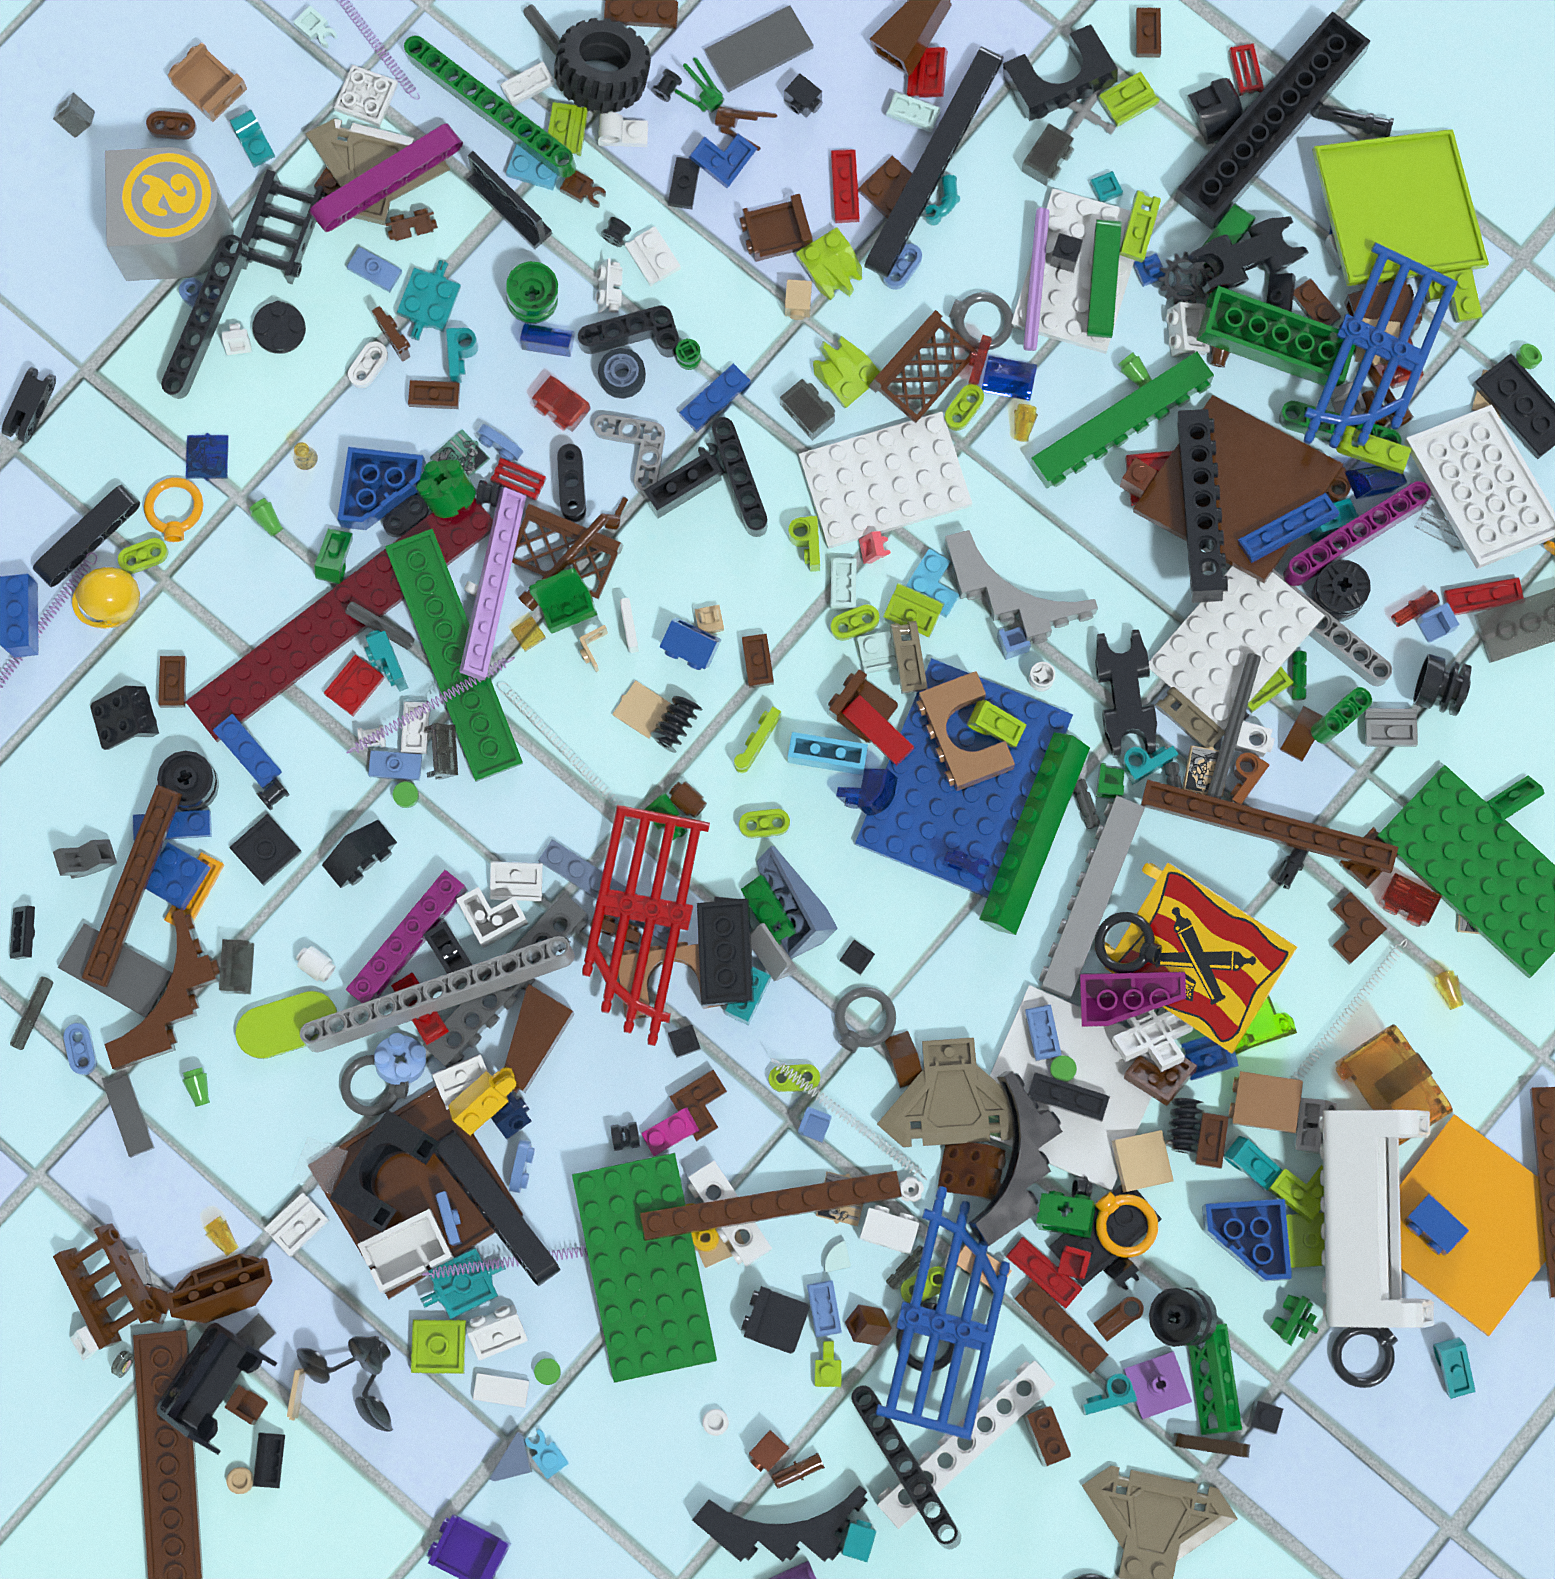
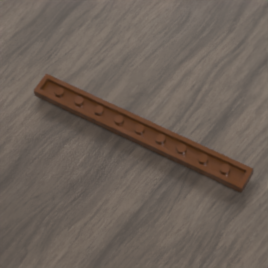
M1148 779L1140 804L1153 810L1390 874L1393 871L1398 851L1397 846Z
M897 1171L645 1212L640 1213L639 1217L643 1239L647 1241L897 1199L902 1195Z

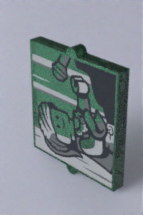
M463 429L430 457L432 461L437 462L442 460H458L469 478L490 460L488 455L479 447L478 441L474 442Z

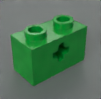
M1049 1191V1194L1041 1193L1040 1211L1036 1220L1037 1227L1043 1231L1090 1238L1096 1209L1094 1201L1085 1195L1067 1197L1059 1191ZM1066 1209H1070L1071 1213H1067V1217H1063L1062 1213H1065Z

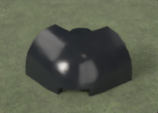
M1229 78L1214 80L1210 86L1187 96V101L1197 119L1196 125L1207 145L1220 140L1243 114L1241 100Z

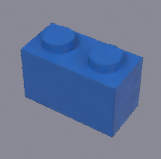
M676 617L671 620L659 647L665 650L664 654L674 659L680 657L688 661L687 665L691 668L701 670V668L706 669L710 667L722 639Z
M1430 1194L1405 1219L1409 1223L1407 1225L1408 1229L1418 1237L1422 1235L1428 1241L1427 1246L1437 1255L1440 1253L1444 1256L1447 1255L1469 1231Z

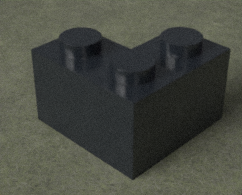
M378 819L345 835L323 862L322 866L340 888L348 884L354 886L364 878L362 874L364 871L370 869L377 861L380 863L386 861L393 854L391 850L398 842Z

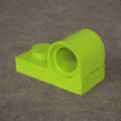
M817 516L795 518L789 524V540L796 547H809V549H804L805 564H810V572L820 571ZM797 528H803L807 531V534L803 537H798L793 532Z
M986 700L977 701L967 722V726L972 730L984 735H992L1002 742L1006 741V744L1010 747L1017 746L1027 725Z

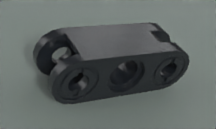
M30 367L27 370L3 421L1 430L2 434L12 437L18 426H20L17 438L24 443H28L31 440L56 385V376L48 374L43 381L38 380V369Z
M569 443L560 447L557 454L559 498L563 517L577 523L584 519L587 511L584 460L581 449L577 445ZM570 479L578 481V484L572 488L565 485Z

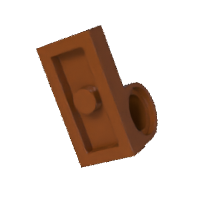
M1252 753L1241 754L1233 765V773L1244 784L1237 783L1229 794L1233 797L1231 802L1242 805L1270 764ZM1240 763H1250L1253 770L1251 772H1244L1240 767Z

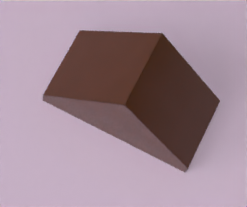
M1303 706L1280 751L1303 762L1315 741L1311 734V727L1323 715Z
M909 1031L890 1036L884 1041L899 1088L909 1086L922 1071L917 1050Z

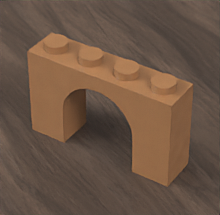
M977 671L919 692V701L916 702L920 715H925L929 723L925 726L930 739L935 738L938 745L935 748L936 755L940 763L945 762L948 771L945 772L949 786L954 785L956 791L1011 771L1015 766L1006 741L980 751L968 752L956 747L948 737L946 724L950 716L959 709L975 704L977 701L985 700L986 693Z
M678 942L674 962L690 967L698 978L700 988L699 943L688 945V942ZM652 946L649 951L639 1000L649 1006L648 982L652 973L659 966L663 965L666 949H662V946ZM637 950L623 951L619 968L620 984L629 993L631 992L638 958ZM623 1002L624 1014L626 1016L628 1005ZM714 1005V1006H702V1007H703V1009H707V1008L720 1007V1006H726V1005ZM637 1011L636 1019L649 1017Z

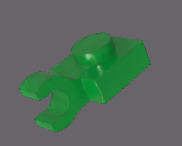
M666 793L660 795L644 809L674 816L680 815ZM653 822L658 830L665 828V824ZM675 826L673 840L678 837L682 838L688 832L687 828Z

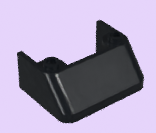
M212 1323L206 1328L159 1400L157 1414L187 1438L219 1455L221 1450L210 1442L218 1432V1421L213 1417L215 1411L241 1371L247 1374L256 1371L261 1366L262 1360L276 1367L278 1362L222 1325Z

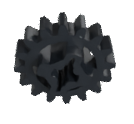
M1187 251L1183 252L1181 258L1177 253H1174L1173 261L1166 259L1165 262L1168 266L1166 268L1160 267L1159 269L1164 275L1157 277V280L1164 282V285L1159 287L1160 291L1167 290L1164 297L1169 299L1173 296V304L1175 305L1179 300L1187 303L1190 300L1192 303H1197L1196 297L1198 296L1204 299L1202 287L1213 279L1206 274L1211 268L1203 267L1204 262L1193 263L1188 268H1181L1178 265L1179 263L1190 262L1187 257ZM1177 271L1185 275L1190 273L1188 279L1193 287L1186 283L1180 284L1182 278ZM1170 272L1174 274V282L1171 286L1169 285ZM1199 273H1201L1200 286L1196 283V277ZM1182 290H1190L1192 294L1185 296L1178 295L1177 293H1180Z

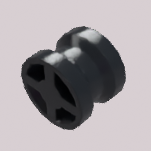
M610 217L608 227L603 229L600 235L613 246L622 247L624 237L630 234L631 227L616 217Z
M480 480L477 488L476 503L478 505L487 503L492 507H496L501 483L495 482L490 484L486 480Z

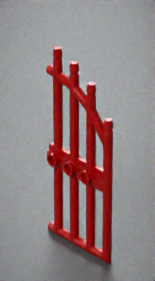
M617 805L585 953L582 976L590 977L593 970L592 964L595 961L606 983L603 994L604 1000L601 1003V1012L609 1014L612 1006L611 1001L615 993L628 1005L623 1032L631 1034L637 1011L652 1018L647 1045L655 1046L658 1041L661 1022L670 1023L671 1013L664 1012L680 929L688 931L693 905L686 904L700 832H709L710 822ZM625 817L640 819L626 889L625 892L610 889L624 819ZM651 821L665 824L651 896L648 897L635 894ZM675 826L691 829L676 902L660 899ZM604 915L619 918L609 966L598 946ZM629 920L644 922L645 924L631 992L629 993L617 981ZM655 925L670 927L655 1004L654 1007H651L639 1000Z

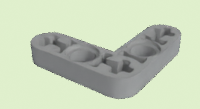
M608 414L598 416L594 421V431L599 438L640 445L634 485L636 491L644 495L643 490L658 481L666 439L664 427L659 423ZM608 422L609 427L616 428V423H620L618 427L619 435H615V429L607 428L606 432H602L599 425ZM627 425H633L636 427L637 432L634 436L627 437L622 432L623 428ZM640 427H644V433H652L653 430H658V434L661 436L651 440L650 435L643 434V439H640ZM646 453H654L657 456V460L654 464L648 465L643 462V456ZM645 470L649 471V482L652 484H647V487L643 488L642 483L639 481L644 480Z

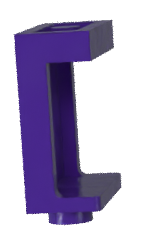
M454 1514L450 1519L446 1517L439 1530L443 1534L438 1543H432L427 1553V1557L430 1558L428 1564L458 1579H494L511 1543Z

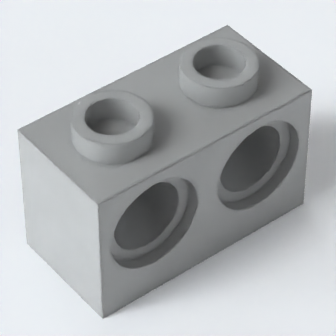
M1301 1097L1295 1150L1320 1154V1145L1323 1143V1133L1320 1132L1319 1127L1320 1117H1323L1322 1111H1336L1337 1103Z

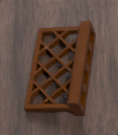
M937 310L928 317L868 386L875 393L879 391L915 423L918 422L978 353L975 348L941 320L943 315ZM939 328L948 335V343H936L935 333ZM922 348H932L933 360H921L920 350ZM937 348H949L950 360H938ZM954 348H963L969 353V356L966 359L955 360ZM917 365L918 377L906 378L905 367ZM922 365H934L935 377H923ZM939 365H951L952 375L950 377H940ZM919 382L920 394L908 395L906 383ZM923 382H936L937 392L935 394H925ZM891 383H902L903 395H894L887 387ZM908 399L921 400V410L918 414L909 408Z
M528 504L525 511L526 515L518 532L512 563L545 576L549 570H541L537 559L551 555L555 565L557 561L554 553L564 548L568 550L587 528L532 504ZM530 521L539 525L542 535L532 539L528 538L526 529ZM543 527L550 529L551 531L545 533ZM598 532L585 546L588 554L577 559L574 558L568 566L573 564L582 579L597 574L600 582L596 592L591 590L590 592L592 597L599 600L624 545ZM554 533L561 534L565 544L552 549L547 536ZM524 536L526 541L521 543V540ZM566 537L571 538V539H573L574 541H571V542L568 543V540H567ZM544 538L549 551L535 556L531 543ZM528 545L532 558L525 561L514 558L518 548ZM589 546L592 547V548H594V549H597V550L594 551V552H591ZM601 552L611 555L608 565L598 569L593 556ZM590 557L595 570L581 576L577 562ZM534 561L536 567H534V566H532V565H530V564H528V563ZM605 570V572H604V574H603V576H602V578H601L599 572H602V571Z

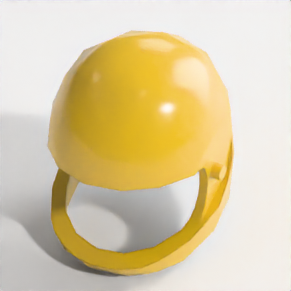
M114 567L97 568L86 574L79 582L72 597V607L77 618L90 627L99 629L115 628L130 620L138 609L140 590L137 581L128 572ZM79 606H80V608H81L88 616H90V617H92V618H94V619H96V620H103V621H102V622H93V621H91V620L85 618V616L80 612Z

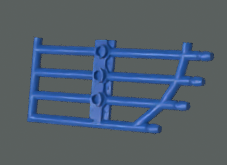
M1374 243L1371 252L1378 254V257L1354 315L1346 314L1340 325L1337 337L1343 339V342L1316 409L1308 407L1304 413V417L1311 419L1307 428L1308 431L1304 435V442L1306 444L1312 443L1321 422L1336 425L1329 441L1331 448H1336L1339 445L1340 437L1343 436L1346 426L1363 424L1357 439V444L1360 446H1364L1367 443L1368 435L1371 433L1375 421L1395 412V416L1391 421V428L1398 429L1400 427L1458 281L1383 245ZM1388 259L1401 266L1377 325L1374 327L1362 320ZM1411 270L1423 277L1397 338L1386 333L1385 329L1408 272ZM1434 281L1445 286V289L1420 349L1407 343L1430 284ZM1352 344L1366 350L1341 414L1325 413ZM1377 355L1389 361L1368 413L1351 415L1374 356ZM1397 366L1411 371L1401 398L1381 407Z
M939 1186L932 1211L926 1208L923 1210L922 1218L929 1221V1226L910 1304L902 1302L896 1328L904 1331L886 1406L878 1404L875 1415L971 1440L1008 1279L1007 1274H1009L1010 1263L1002 1261L998 1271L999 1275H996L986 1254L988 1246H982L979 1241L977 1243L965 1230L968 1220L967 1214L970 1211V1202L962 1201L956 1223L942 1216L947 1188ZM941 1226L954 1234L936 1310L920 1307L938 1229ZM963 1242L975 1255L962 1315L957 1317L946 1314ZM982 1271L993 1292L986 1324L971 1320ZM916 1333L929 1337L912 1413L897 1410L896 1407L913 1335ZM939 1340L955 1345L938 1418L934 1420L923 1417L922 1413ZM968 1347L979 1350L980 1354L963 1427L947 1422L964 1349Z

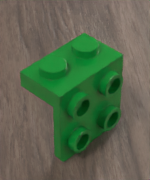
M574 568L562 570L552 577L538 580L535 584L529 586L530 594L541 607L551 634L598 615L590 589Z

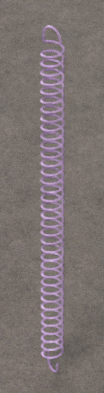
M341 0V1L339 2V3H340V6H342V8H343V6L347 5V4H345V3H344L343 5H341V2H344L345 0H343V1ZM349 4L346 9L351 8L353 4ZM351 8L348 12H346V13H348V16H350L349 13L352 12L351 10H352L353 8ZM354 11L350 16V19L353 20V23H355L354 20L358 19L361 15H356L358 11ZM358 19L356 22V27H358V30H361V34L368 33L369 31H365L364 33H362V30H364L363 28L359 29V27L363 26L364 24H360L359 26H357V23H359L358 21L360 20ZM363 35L369 41V44L373 45L379 41V38L375 39L376 35H373L369 40L367 37L371 35ZM377 43L375 47H373L372 45L371 47L374 48V51H377L378 54V51L382 50L384 48V45L379 47L378 50H375V48L378 47L377 45L379 43ZM386 59V60L383 61V62H385V65H387V68L390 69V72H393V75H394V72H396L397 70H399V69H400V66L396 67V68L394 69V71H391V69L394 68L395 66H397L398 63H394V64L391 66V68H389L388 65L392 64L391 62H392L393 60H391L388 64H386V61H389V60H390V59H388V60ZM405 73L402 74V75H403L402 77L400 76L399 78H396V79H398V82H399V79H401V78H403V77L405 76ZM403 80L399 82L401 83L400 85L403 86V89L406 90V93H409V95L411 92L416 90V87H414L410 90V92H407V89H405L404 86L408 85L409 81H407L404 85H402V82H404Z
M88 553L86 557H88L89 554H94L96 556L95 562L91 563L87 560H83V562L86 561L94 565L97 561V555L95 553ZM80 564V566H81L82 568H79V567L77 568L78 571L80 572L79 574H81L82 576H85L79 569H81V570H83V571H85V572H87V573H88V571L82 566V565H84V564ZM72 575V578L75 580L74 582L79 584V582L74 577L82 580V578H80L79 576L77 577L75 575ZM71 581L70 583H66L67 586L69 584L76 588V586ZM63 587V589H64L65 591H62V590L60 591L61 594L63 595L62 597H64L65 599H68L62 592H64V593H66V594H68V595H70V596H71V594L65 589V588H67V587ZM55 598V601L58 603L57 605L63 607L57 600L65 603V601L63 599L60 600L58 598ZM54 604L53 606H49L51 610L52 608L60 611ZM46 610L48 614L44 613L43 615L45 618L41 617V620L43 621L44 619L51 623V621L45 615L54 619V617L49 613L52 611ZM38 621V624L40 625L38 627L43 630H46L40 623L48 626V624L45 621ZM12 656V658H13L15 661H13V660H9V661H10V663L13 665L12 667H14V668L17 669V667H16L12 662H14V663H16V664H18V665H20V663ZM8 666V668H4V670L7 673L1 671V674L3 676H0L6 680L9 679L4 674L11 676V674L7 670L14 673V671Z
M498 660L499 666L497 665V667L502 671L500 663L504 666V668H506L505 663L503 664L500 660ZM494 662V667L490 665V669L492 667L494 671L498 673L497 668L495 666L496 663ZM488 669V671L494 676L492 669L491 671ZM469 677L470 683L465 679L466 686L463 682H460L461 687L456 684L457 690L455 689V691L460 695L459 687L464 692L462 684L469 690L467 683L473 688L471 680L477 685L475 678L473 680ZM452 686L453 693H452V691H451L450 689H448L449 695H448L445 691L443 692V693H444V696H445V698L443 697V699H444L446 702H448V700H447V698H446V695L452 700V697H451V695H450V692L452 693V695H453L454 697H456V694H455V692H454V689H453L454 687H453V686ZM435 696L436 702L431 698L432 705L429 701H427L428 707L424 703L422 704L424 710L422 708L421 710L425 714H427L425 707L431 712L429 704L433 709H435L433 702L439 707L437 699L439 701L440 699ZM414 708L415 714L410 710L411 717L408 713H406L407 719L403 715L401 716L403 722L399 718H397L399 725L397 724V726L400 729V722L404 726H406L404 719L407 721L408 724H410L408 716L412 721H414L412 714L418 719L416 711L418 713L419 711L416 708ZM389 723V729L385 725L386 732L381 727L380 729L382 734L378 730H376L378 737L375 735L374 732H372L374 740L370 735H368L369 741L364 737L363 739L365 741V744L363 742L362 744L366 748H368L366 743L367 741L372 746L370 738L374 743H376L375 737L380 741L379 734L382 736V738H385L383 731L387 736H389L387 729L393 734L391 726L393 728L394 726L391 723ZM355 742L357 749L355 747L351 748L346 752V754L353 752L352 749H355L359 753L358 746L360 747V745L357 742Z
M582 1246L581 1250H580V1248H579L580 1255H581V1257H583V1248H584V1251H585V1254H586V1257H587V1256H588L587 1248H586V1250H585V1247ZM572 1247V1253H571L570 1249L567 1248V1255H566L565 1249H562V1255H561L560 1250L558 1249V1250H557V1256H556L555 1251L553 1250V1251H552V1256H553V1252H554L555 1257H556V1260L558 1261V1251H559L560 1256H561V1260H563V1250H564L566 1259H568V1249H569L571 1259H573V1249H574L576 1258H578V1248H579V1247H577V1250H576V1251H575V1248ZM510 1256L508 1257V1264H507V1261H506V1258H505V1257L503 1258V1265H502V1261H501L500 1258H498V1265H497L496 1259H493V1266H492V1262H491L490 1259L488 1260V1266H487V1263H486V1261H485L487 1271H489V1261H490L492 1270H494V1260H495L497 1269H499V1260H500V1262H501L502 1269H504V1259H505L507 1268H509V1258H510ZM514 1256L513 1261L510 1258L512 1267H514ZM474 1261L473 1268L471 1263L469 1262L468 1269L466 1263L463 1264V1269L461 1264L459 1263L458 1270L456 1265L454 1264L453 1271L451 1265H449L448 1271L446 1266H444L443 1272L440 1266L438 1268V1272L437 1269L434 1267L433 1274H429V1272L422 1273L421 1275H432V1278L434 1279L436 1270L437 1277L439 1278L441 1270L442 1276L444 1278L445 1269L447 1272V1276L449 1277L450 1268L453 1276L454 1269L456 1268L457 1275L459 1276V1267H461L462 1274L464 1275V1266L466 1267L467 1273L469 1274V1264L471 1266L472 1273H474V1263L476 1265L477 1272H479V1262L477 1267V1264ZM479 1261V1262H480V1265H481V1268H482V1271L484 1272V1261H483V1267H482L481 1261Z

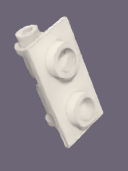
M611 258L606 259L599 265L596 272V279L599 280V289L595 296V302L598 304V313H601L606 308H609V312L616 313L621 308L622 290L613 289V286H622L623 268L620 267L619 262H612L610 265Z

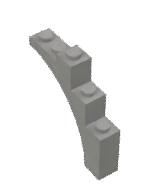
M970 530L945 536L944 543L949 560L951 561L950 564L960 599L975 600L982 597V594L985 593L993 621L1007 622L1013 620L1015 615H1018L1026 641L1033 642V644L1043 643L1051 636V626L1062 628L1069 625V621L1078 619L1079 622H1084L1094 618L1093 615H1096L1098 610L1096 599L1078 602L1052 601L1021 591L1002 579L988 565L978 550Z

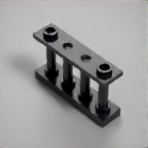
M267 169L240 238L247 244L249 249L242 269L246 270L248 264L253 261L285 271L284 276L288 284L293 285L295 277L298 278L301 274V261L317 222L310 214V209L315 203L326 197L322 186L318 185L315 195L281 185L277 172ZM279 194L310 204L307 216L303 217L274 208L272 204L274 196ZM273 217L301 226L302 229L298 240L265 230L263 226L265 219ZM263 239L294 249L290 261L287 262L256 252L254 248L257 240Z

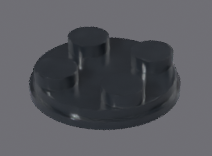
M274 301L263 306L256 313L252 330L256 342L264 350L274 354H285L293 351L302 343L306 332V325L302 314L297 308L285 302Z

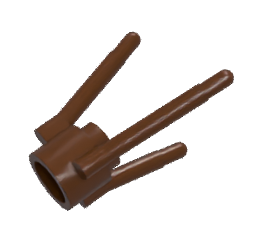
M720 106L716 114L715 126L721 127L720 133L728 134L734 138L738 133L730 129L731 127L736 128L738 119L757 121L758 117L777 118L778 115L777 113L737 110ZM748 140L751 144H753V145L757 148V151H760V149H761L760 146H758V145H756L755 143H753L752 141Z

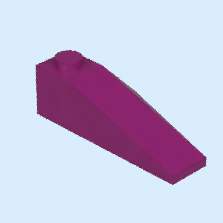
M1185 972L1080 974L1082 1027L1110 1026L1186 998Z

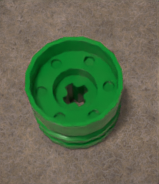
M527 261L517 265L510 272L506 283V303L510 313L517 320L527 324H538L546 321L554 314L558 306V280L555 273L547 265L540 262ZM530 293H534L535 300H531Z

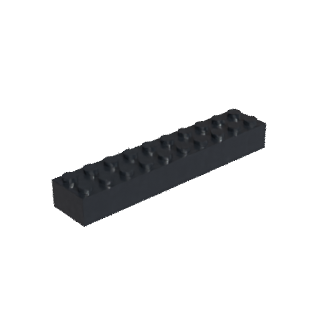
M1332 11L1177 188L1174 200L1213 230L1367 53L1371 40Z

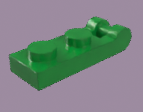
M759 875L741 888L745 898L749 899V905L759 923H764L779 945L782 943V939L787 936L791 937L796 933L794 926L765 876ZM781 924V928L776 931L775 927Z

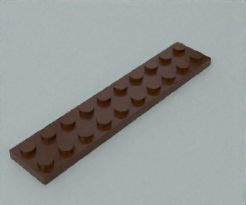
M188 1330L133 1335L148 1579H204L195 1442L187 1438L157 1414L159 1400L189 1356Z

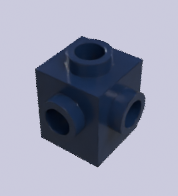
M511 1092L507 1095L509 1102L491 1117L506 1140L532 1122L526 1113L530 1110L521 1097L516 1100Z

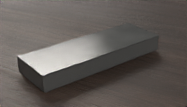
M126 1075L103 1084L128 1156L131 1158L155 1149L130 1076Z

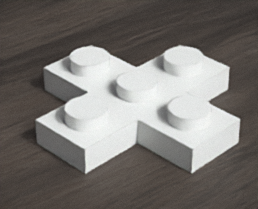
M1154 1010L1126 1019L1131 1029L1112 1038V1043L1125 1062L1148 1052L1162 1072L1184 1062L1185 1056L1174 1040L1192 1032L1193 1027L1169 1011L1157 1016Z

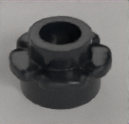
M1084 1176V1178H1074L1071 1189L1072 1197H1075V1195L1091 1196L1093 1186L1087 1176Z

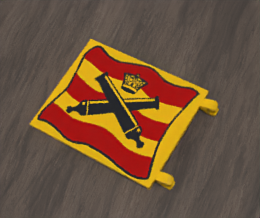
M1145 863L1142 872L1157 881L1137 914L1146 919L1152 927L1155 943L1162 945V952L1155 965L1147 962L1142 968L1131 973L1185 972L1186 998L1163 1006V1008L1230 1053H1233L1298 946L1172 864L1167 863L1164 869L1161 870L1153 863ZM1131 923L1116 949L1105 942V949L1109 957L1119 963H1129L1137 959L1141 946L1145 942L1143 932L1137 925Z

